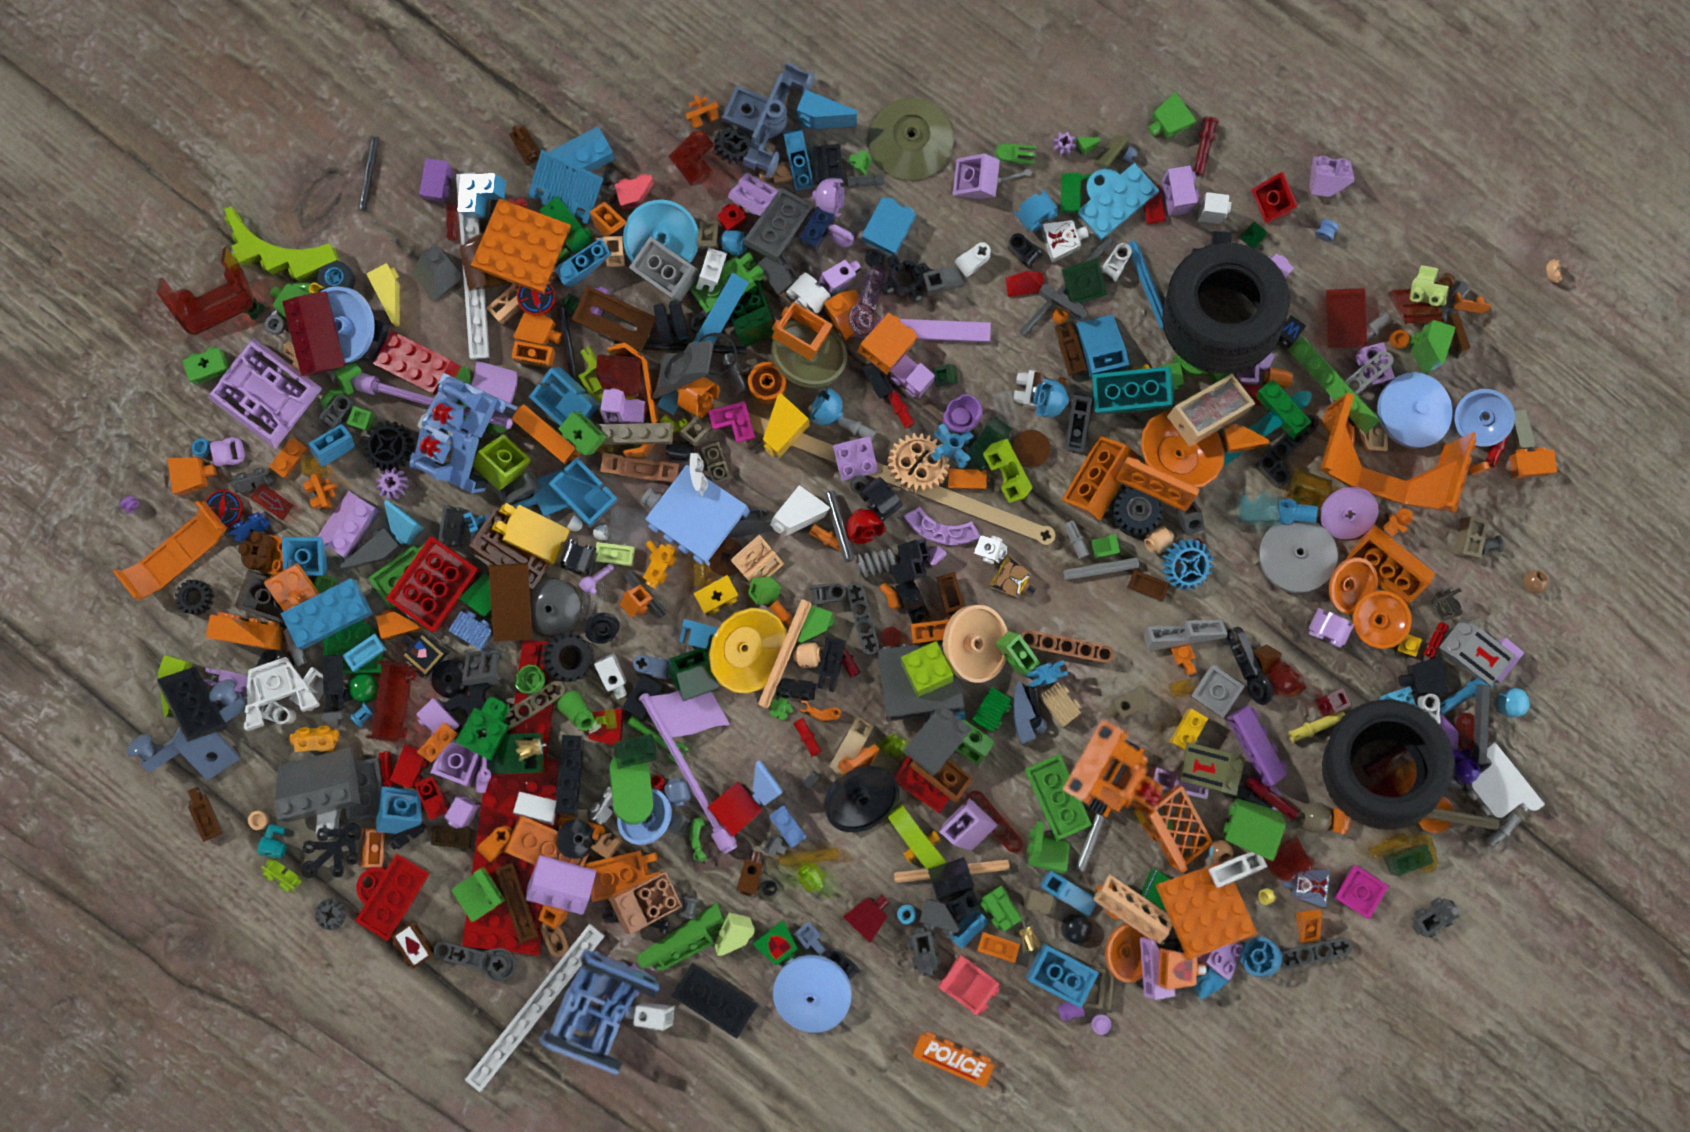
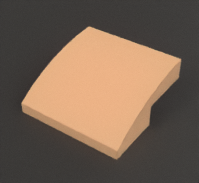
M760 535L731 559L732 563L750 583L753 578L771 576L784 565L782 560Z

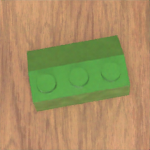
M1432 320L1416 333H1413L1410 344H1412L1410 351L1423 374L1427 375L1445 363L1455 331L1454 326Z

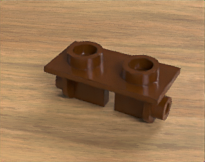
M513 126V131L509 133V136L526 166L539 160L541 152L526 126Z

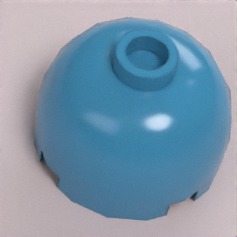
M1042 379L1044 382L1042 384L1038 383L1035 390L1034 404L1037 405L1038 410L1034 411L1040 417L1058 416L1069 402L1066 389L1058 381Z
M828 386L826 387L827 391L823 389L811 405V407H814L812 413L808 412L807 415L809 420L822 426L839 421L843 415V411H841L843 403L840 395Z
M1264 937L1253 938L1254 940L1247 942L1242 948L1240 958L1245 970L1253 976L1261 978L1274 975L1282 963V955L1277 945Z

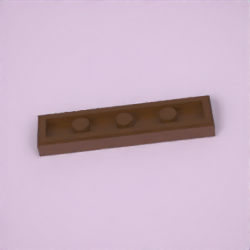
M515 862L496 868L495 872L519 943L521 944L539 937Z

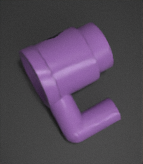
M1068 1001L1057 1006L1062 1022L1085 1016L1083 1007L1080 1008Z

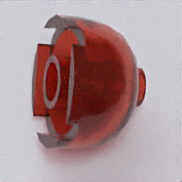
M1282 659L1271 668L1269 678L1273 683L1276 695L1282 694L1284 697L1291 698L1307 689L1305 682L1302 681L1300 683L1299 675Z

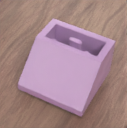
M969 798L943 823L940 833L954 846L972 851L997 827V824Z

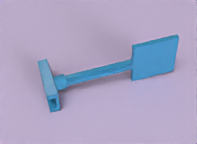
M565 468L538 478L537 481L542 489L535 492L533 497L511 506L516 509L517 505L528 508L538 504L543 517L568 508L569 506L549 487V483L561 471L564 477L567 475L564 470ZM471 512L463 515L466 525L470 528L472 539L489 514L476 518L473 517Z

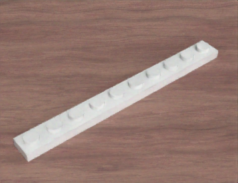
M475 173L456 174L458 202L461 175H471ZM459 213L461 245H463L470 238L481 233L480 218L469 219ZM463 267L470 360L489 359L485 289L469 292Z
M591 923L587 926L465 1081L479 1092L484 1089L582 966L579 958L585 949L594 951L605 937L602 932Z

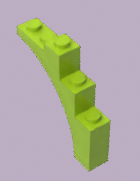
M230 206L224 209L227 215L224 216L225 221L229 227H232L233 233L231 234L236 244L232 245L234 251L232 256L235 262L243 267L260 261L264 271L274 275L288 269L291 277L301 283L317 276L322 266L336 260L340 261L335 248L330 243L308 249H286L271 245L252 234L234 208Z

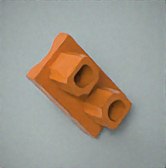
M695 94L693 95L695 101L690 102L689 106L690 108L697 106L698 109L684 114L686 119H689L693 128L703 125L700 118L702 113H707L709 121L718 119L717 107L719 106L716 101L702 107L703 103L708 102L706 96L699 99L698 95Z
M316 473L310 475L311 479L304 482L303 485L307 493L317 492L318 496L310 499L312 508L315 510L333 508L330 498L335 497L334 490L338 489L337 483L331 484L329 479H325L323 483L321 476H317Z
M1402 508L1397 511L1396 516L1393 513L1389 514L1390 520L1383 528L1391 537L1400 530L1404 533L1407 530L1405 525H1408L1413 520L1412 512L1407 508Z

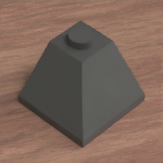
M436 244L421 255L411 272L435 301L464 278Z

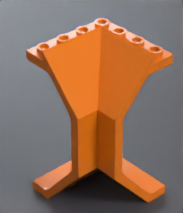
M1346 393L1327 407L1322 426L1329 435V441L1320 471L1348 487L1366 489L1373 496L1406 506L1456 513L1472 459L1470 453L1474 450L1477 442L1475 432H1471L1450 444L1444 443L1438 465L1434 469L1404 481L1361 466L1345 426L1354 398L1353 394Z

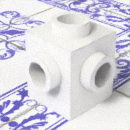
M980 536L974 554L990 565H993L994 562L1001 564L1007 555L1008 546L1003 544L1002 539L996 536L991 538Z

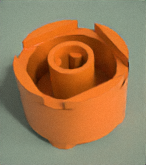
M762 362L757 364L750 372L748 386L752 396L758 402L771 404L776 402L779 393L783 396L785 395L787 381L777 370L774 363ZM765 380L771 382L770 386H766Z
M702 377L677 389L679 393L677 405L697 417H705L708 411L713 409L714 405L712 402L714 398L718 399L720 388L711 380Z

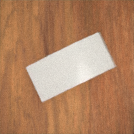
M691 453V480L697 494L703 497L704 491L708 487V480L701 473L704 462L698 453Z

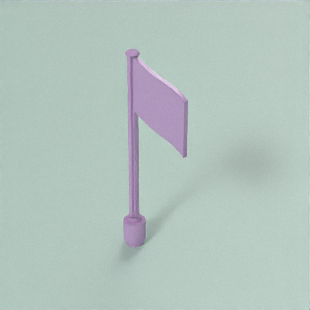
M476 361L475 375L471 385L511 404L517 388V372ZM361 373L351 379V385L356 391L370 395L383 392L428 406L434 400V398L382 384L379 377L366 373ZM468 406L464 408V416H467L471 410ZM497 410L494 411L489 423L506 427V429H510L513 424L510 416Z
M678 691L657 696H649L647 693L642 694L639 697V701H642L713 827L711 836L717 847L724 854L732 851L737 847L735 837H731L708 810L709 802L672 737L691 735L716 726H730L712 692L683 702Z

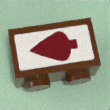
M416 921L411 922L391 936L394 947L397 950H401L404 955V962L407 966H411L412 969L418 967L434 955V948Z

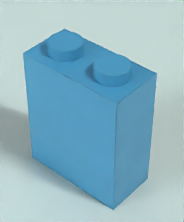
M882 197L861 236V241L890 256L896 255L916 219V213L908 206L902 207L898 205L897 201L890 197Z

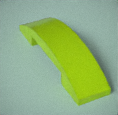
M902 803L898 805L888 818L926 869L947 863L945 858L914 821V818Z

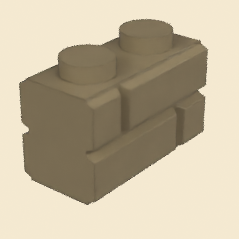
M1028 887L1023 904L1028 910L1049 914L1050 911H1054L1056 900L1049 892Z

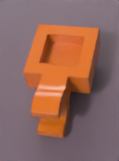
M1190 644L1169 648L1176 665L1183 664L1187 676L1196 672L1191 662V659L1196 657Z

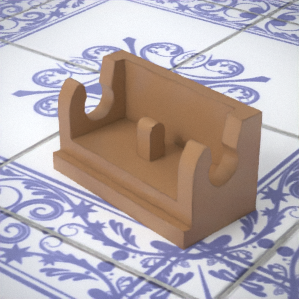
M612 833L605 834L591 849L604 858L609 859L613 857L624 841L622 837L615 838L612 841L609 839Z

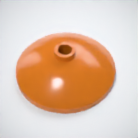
M1360 557L1346 559L1337 566L1330 579L1329 597L1331 603L1338 611L1353 615L1354 608L1359 600L1365 595L1377 591L1378 576L1374 566L1368 560Z
M1375 591L1362 597L1356 604L1352 622L1357 636L1365 644L1378 649H1386L1400 644L1407 637L1411 628V613L1405 601L1398 595L1388 591ZM1377 617L1381 619L1380 624H1377L1375 621Z
M1127 923L1118 926L1110 935L1106 945L1105 959L1110 973L1116 979L1131 983L1143 978L1140 938L1148 937Z

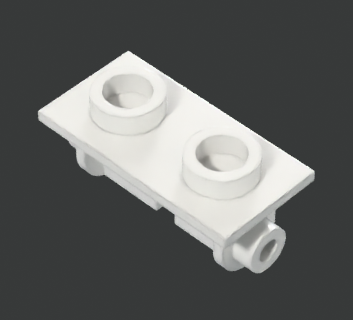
M608 787L603 792L602 799L596 802L590 809L589 815L592 820L599 824L605 823L613 813L608 808L610 805L613 806L611 787Z

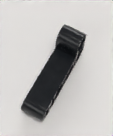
M1306 415L1311 424L1309 429L1298 436L1297 442H1293L1289 434L1286 433L1257 460L1256 467L1258 471L1274 487H1281L1290 481V472L1281 462L1317 429L1319 423L1315 416ZM1277 446L1284 449V455L1277 453ZM1263 459H1267L1270 462V468L1264 467ZM1277 473H1281L1284 476L1283 482H1279L1276 479Z

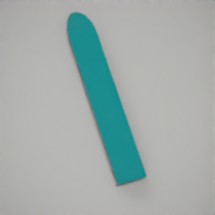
M1301 391L1290 398L1302 410L1310 402L1312 393L1310 391ZM1271 411L1248 429L1266 437L1281 426L1282 422L1277 414ZM1245 451L1226 454L1225 452L1224 466L1229 464L1231 461H1233L1235 458L1240 456Z

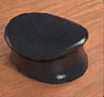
M593 614L587 620L584 631L585 636L589 641L596 644L611 642L616 637L620 624L618 619L612 614Z

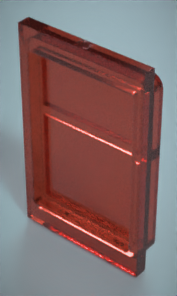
M1365 288L1326 290L1328 348L1367 347Z
M1411 289L1389 291L1388 295L1405 324L1428 323L1432 320L1444 322L1443 311L1440 306H1434L1421 301H1411Z

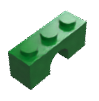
M1274 379L1258 390L1256 398L1268 412L1272 410L1277 414L1282 422V428L1293 440L1309 429L1311 421Z

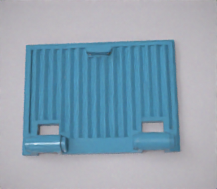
M541 150L528 197L532 199L536 197L542 200V204L546 205L558 196L574 217L577 216L583 219V223L589 224L591 219L590 211L594 209L603 178Z

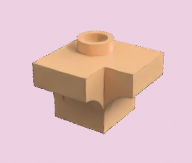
M603 237L602 239L611 253L606 259V267L626 266L623 237Z

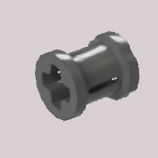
M1497 535L1495 538L1485 539L1482 555L1493 551L1503 552L1504 543L1502 537Z
M684 895L685 901L679 915L689 919H696L695 912L701 900Z

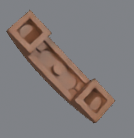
M603 453L600 472L628 478L673 483L678 476L679 464Z

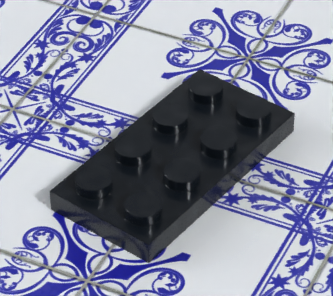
M196 667L157 679V684L187 742L226 729V723L215 702L210 700V693Z
M692 962L671 997L735 1039L738 1038L758 1006L757 1003L694 962Z

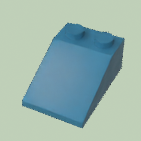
M805 90L797 108V120L800 126L806 129L857 127L858 110Z
M1043 942V947H1040L1025 978L1033 984L1082 1008L1099 972Z

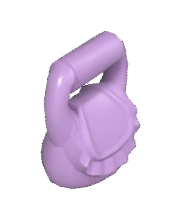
M834 224L829 226L830 238L835 244L841 247H849L853 244L854 235Z
M230 437L222 441H214L210 444L215 466L235 465L245 459L243 443L239 438ZM231 442L235 443L238 459L232 458Z

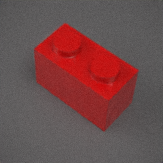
M405 744L390 781L409 789H415L414 784L422 781L423 776L421 774L423 769H426L430 762L417 753L418 747Z

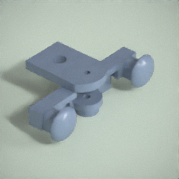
M786 62L783 74H779L769 99L736 85L722 116V121L753 134L750 149L743 159V165L755 170L756 166L766 170V178L771 177L776 171L779 163V153L776 151L775 154L764 151L768 140L778 137L785 130L787 110L784 102L791 86L802 89V97L805 90H811L815 79L813 70L808 73L798 69V66ZM747 106L751 108L752 112L745 114L741 109Z
M232 679L220 681L212 688L209 694L211 701H221L218 710L225 722L245 710L247 706V699L233 688L235 682ZM179 725L174 738L163 744V746L161 744L154 746L151 743L152 736L150 734H142L136 737L127 748V755L129 757L138 755L140 757V764L149 773L181 753L207 781L240 759L239 754L218 732L187 742ZM209 752L217 754L214 758L206 757V754Z

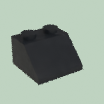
M965 857L927 869L937 901L974 889V883Z

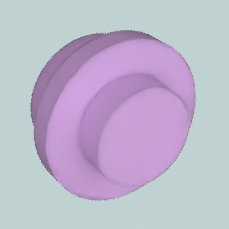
M1099 1014L1092 1019L1091 1026L1095 1033L1104 1035L1110 1031L1111 1021L1106 1015Z

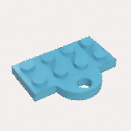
M1135 163L1121 175L1111 169H1101L1090 176L1086 188L1090 201L1081 207L1080 212H1077V214L1102 241L1146 202L1158 194L1159 189ZM1101 177L1105 183L1098 186L1094 183V179Z

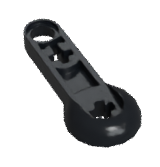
M1238 626L1228 629L1226 639L1244 679L1247 680L1249 695L1257 704H1268L1274 696L1272 681L1262 672L1243 629ZM1233 632L1237 634L1238 640L1234 638Z

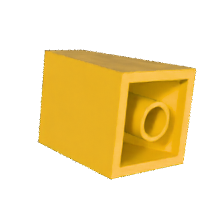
M781 393L777 396L763 437L765 451L771 457L776 456L777 458H780L810 426L809 418Z

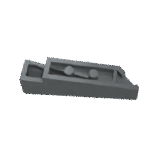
M750 507L749 514L746 517L742 516L726 538L775 531L770 526L774 516L769 514L768 510L764 507Z

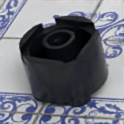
M881 477L872 481L858 493L859 497L868 503L867 508L877 512L876 515L882 522L887 520L903 505L897 494L893 490L891 491L888 484Z
M572 539L561 542L554 564L558 565L561 563V568L578 574L586 571V576H591L598 556L597 548L590 545L579 546V542Z

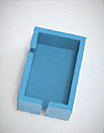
M561 367L551 368L541 380L543 383L538 384L529 396L560 426L574 411H581L590 420L601 406L590 394H585L586 390Z
M576 457L564 469L567 475L564 477L561 471L549 483V487L590 528L617 502V498L606 486L601 491L603 483Z

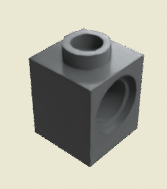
M1195 501L1192 502L1186 512L1177 508L1180 526L1187 536L1205 530L1202 511Z

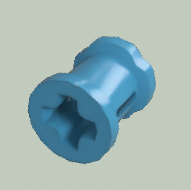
M365 702L362 704L363 707L355 714L352 713L350 715L353 722L360 728L364 726V723L370 717L376 716L375 711Z

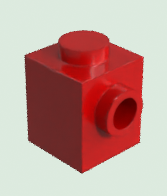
M735 203L727 204L721 209L722 212L716 215L725 231H736L747 223L746 211L741 205L738 207Z

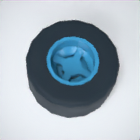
M336 260L320 268L318 283L324 287L323 290L329 287L353 289L355 275L345 263Z

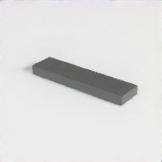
M1476 684L1473 757L1474 762L1479 764L1487 763L1490 686L1485 684Z

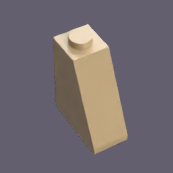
M857 716L829 766L835 773L843 774L837 767L841 760L846 757L852 760L858 756L874 727L873 724Z

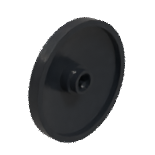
M863 766L848 771L839 777L827 791L824 799L825 815L832 826L844 832L852 833L871 829L882 823L894 811L900 796L899 785L894 776L882 767Z

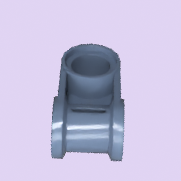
M638 655L634 658L633 666L638 672L667 680L669 660L646 655ZM642 659H645L644 661L645 663H647V666H643V668L640 669V666L637 664V662H641Z

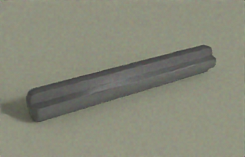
M828 491L825 494V499L830 507L829 512L841 553L845 562H851L855 556L835 491Z

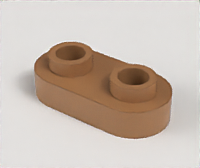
M543 923L541 934L550 953L554 957H563L569 950V942L561 925L554 932H550L549 926ZM558 943H561L563 945L562 950L557 949L556 946Z

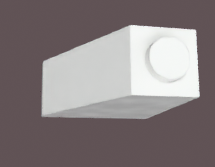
M799 485L775 514L770 526L777 533L787 536L825 518L830 507Z

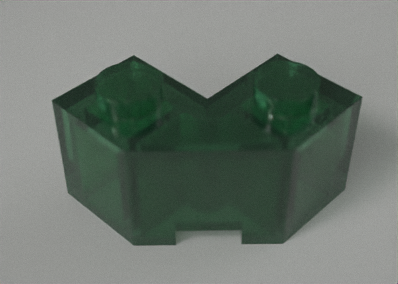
M994 416L967 452L971 458L968 463L980 472L986 466L990 468L983 453L993 443L1004 439L1009 441L1011 439L1009 434L1012 428Z

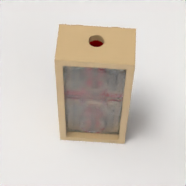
M1231 374L1176 405L1167 417L1189 447L1246 415L1255 403L1235 376Z

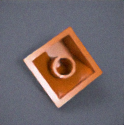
M856 290L840 292L824 302L825 313L844 340H847L877 320Z
M1238 424L1227 425V429L1222 431L1226 454L1263 448L1269 444V439L1244 426L1238 427Z

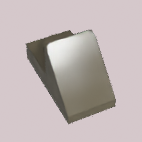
M700 221L697 246L700 251H708V248L719 251V221Z
M696 416L679 434L698 447L703 437L713 429L710 418L707 416L702 418Z

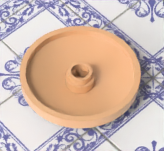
M984 605L965 606L950 618L943 637L944 656L951 671L964 681L973 683L986 682L994 678L1001 671L1007 660L995 643L1008 630L1003 619L995 610Z

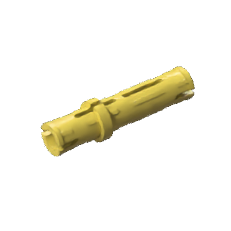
M1341 710L1314 722H1306L1302 727L1288 731V735H1291L1289 738L1292 743L1306 737L1311 738L1315 733L1335 726L1345 713Z

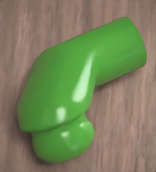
M341 388L327 390L320 399V405L325 410L334 398L346 394Z

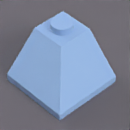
M760 760L756 762L753 783L755 794L752 796L759 805L762 803L765 806L784 791Z

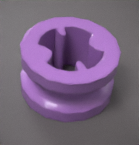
M129 495L121 502L120 508L122 510L125 509V512L130 514L136 510L140 501L134 500V496Z

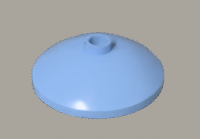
M1479 389L1470 392L1459 402L1455 411V425L1462 437L1475 432L1477 446H1492L1503 441L1512 431L1515 423V411L1510 400L1502 393L1492 389ZM1484 413L1490 415L1489 420L1483 418Z
M652 789L653 809L650 816L643 823L630 825L618 818V829L623 838L635 845L650 844L659 839L668 828L671 820V805L667 797L659 790Z

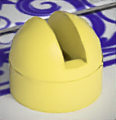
M1272 889L1260 890L1258 894L1260 902L1263 905L1273 903L1276 899L1274 891Z

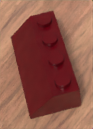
M327 292L307 294L282 301L301 376H315L345 367Z

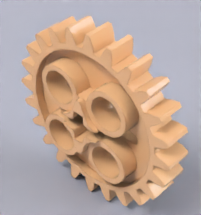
M913 433L911 439L906 435L905 441L900 438L898 444L894 443L893 449H890L887 468L892 470L890 476H896L894 482H901L900 488L906 485V491L913 488L914 493L917 492V489L924 493L925 488L931 492L933 486L938 488L939 482H944V477H947L948 474L946 470L950 467L949 464H946L949 462V458L943 456L935 461L936 464H930L927 461L933 460L930 455L938 447L936 445L937 439L930 441V435L924 439L923 433L917 438L916 434ZM912 449H918L920 453H915ZM928 451L929 453L923 458L922 463L917 465L912 475H908L914 469L915 463L917 464L923 454ZM901 463H908L909 467H904ZM918 473H921V474H923L925 477H924V478H920V477L917 476V474H918Z

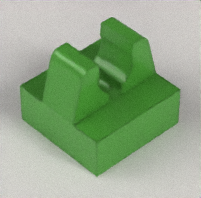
M860 150L859 155L851 154L849 162L852 163L851 165L859 175H867L872 161L868 152Z

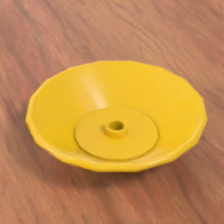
M749 608L734 613L721 624L712 639L709 652L711 671L721 686L731 692L746 694L765 688L787 635L781 620L768 610Z

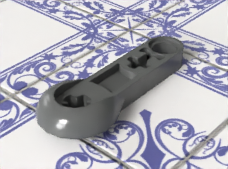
M449 941L439 942L434 947V955L438 959L478 969L493 981H505L513 975L516 962L514 956L505 949L496 948L483 951L464 947ZM441 945L448 947V954L446 956L439 953ZM462 950H464L466 958L460 960L459 955H452V953L462 952ZM499 960H501V964H504V967L497 970V966L495 967V962H499Z

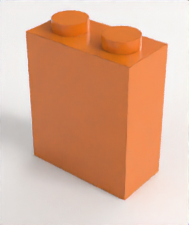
M888 312L862 341L858 352L888 375L915 344L918 335H916L912 328L906 327L901 323L897 316L891 315Z

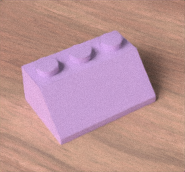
M347 491L317 537H322L327 547L346 557L353 554L380 510L352 492Z
M539 855L527 886L526 900L583 915L590 898L596 870Z

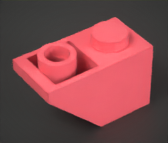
M641 174L636 179H623L615 184L622 211L642 205L654 185L651 175Z

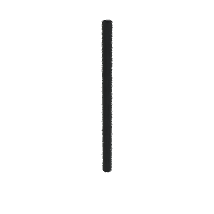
M614 340V345L620 344V342ZM646 342L643 349L685 351L688 344L673 343L663 346L659 342ZM713 345L712 353L735 354L733 346ZM735 346L737 354H746L747 347Z

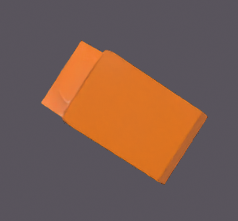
M1321 910L1297 912L1296 921L1300 943L1320 941Z

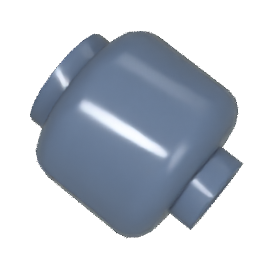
M683 778L668 780V784L664 786L665 796L670 804H673L674 808L685 806V802L691 799L689 784Z

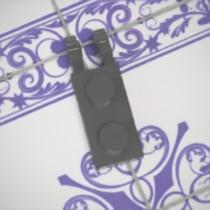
M1048 283L1041 286L1039 294L1045 300L1080 322L1084 320L1088 312L1085 311L1086 308L1079 303L1074 304L1063 293H1056L1055 288Z

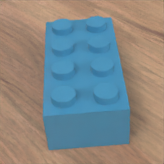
M350 578L281 613L297 648L306 649L373 615V612L358 581Z

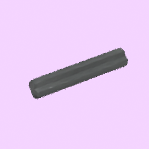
M633 571L627 572L624 578L633 588L641 584L652 596L653 599L648 606L657 617L662 618L666 615L667 611Z

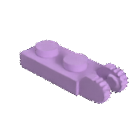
M206 667L205 672L219 675L218 682L203 679L206 685L215 686L222 680L232 679L235 682L233 688L242 695L248 696L247 675Z

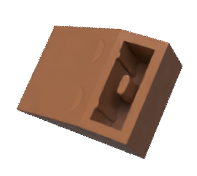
M666 871L609 897L610 903L626 934H632L682 907Z

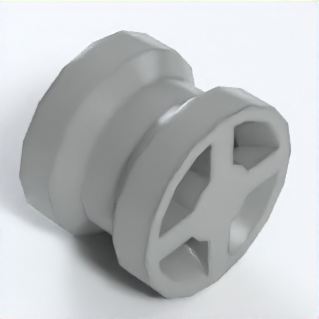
M650 487L643 495L640 503L648 505L650 510H652L663 495L655 493L654 489Z

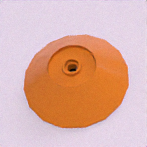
M1172 410L1162 411L1151 418L1143 429L1141 437V450L1145 463L1148 466L1155 467L1167 475H1173L1178 480L1190 483L1196 488L1204 487L1217 478L1224 466L1225 453L1217 431L1189 447L1167 417Z

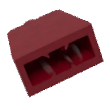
M883 894L874 902L867 896L847 911L843 918L871 943L888 917L883 909L890 901Z

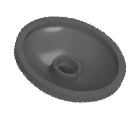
M550 578L538 582L533 590L530 589L532 627L536 631L544 635L556 636L570 631L577 624L581 614V601L578 593L569 583L560 579ZM547 605L551 606V612L547 611Z

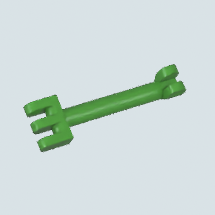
M633 714L627 725L631 728H636L669 751L663 738L639 722V718ZM678 741L676 743L678 749L682 748L684 751L689 750V748L681 742ZM670 752L667 757L676 763Z

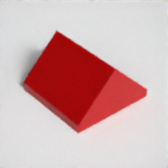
M1284 172L1278 173L1251 189L1265 223L1290 215L1298 207Z

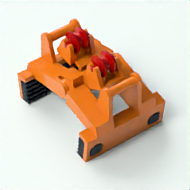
M1101 720L1063 790L1084 801L1086 807L1105 818H1108L1111 811L1119 814L1123 806L1128 808L1131 805L1138 810L1142 807L1152 810L1155 805L1160 807L1158 800L1164 799L1161 796L1164 786L1144 775L1147 773L1146 764L1148 762V758L1143 755L1145 750L1127 741L1128 733Z

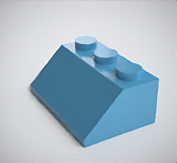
M598 126L549 151L550 154L589 172L615 160L614 154Z

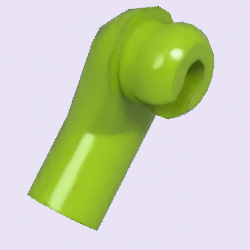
M664 415L660 420L661 423H672L673 433L680 432L688 424V421L684 418L679 421H672L667 415Z

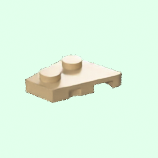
M1354 422L1366 451H1387L1388 435L1383 430L1380 422L1367 433H1364Z

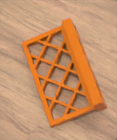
M1178 784L1163 796L1164 799L1158 800L1160 807L1166 805L1164 815L1158 813L1157 809L1160 807L1157 805L1152 810L1142 807L1140 812L1171 867L1183 874L1188 870L1186 865L1210 847L1213 841L1183 786ZM1180 792L1179 803L1173 802L1174 796ZM1172 806H1178L1176 816H1170ZM1183 807L1189 809L1187 817H1181ZM1168 819L1174 820L1172 829H1167ZM1180 820L1186 821L1184 830H1178ZM1191 822L1197 823L1195 832L1189 831ZM1176 833L1182 834L1180 844L1175 843ZM1188 835H1194L1191 845L1186 844ZM1199 836H1204L1206 841L1197 846ZM1184 848H1190L1189 855L1183 858Z

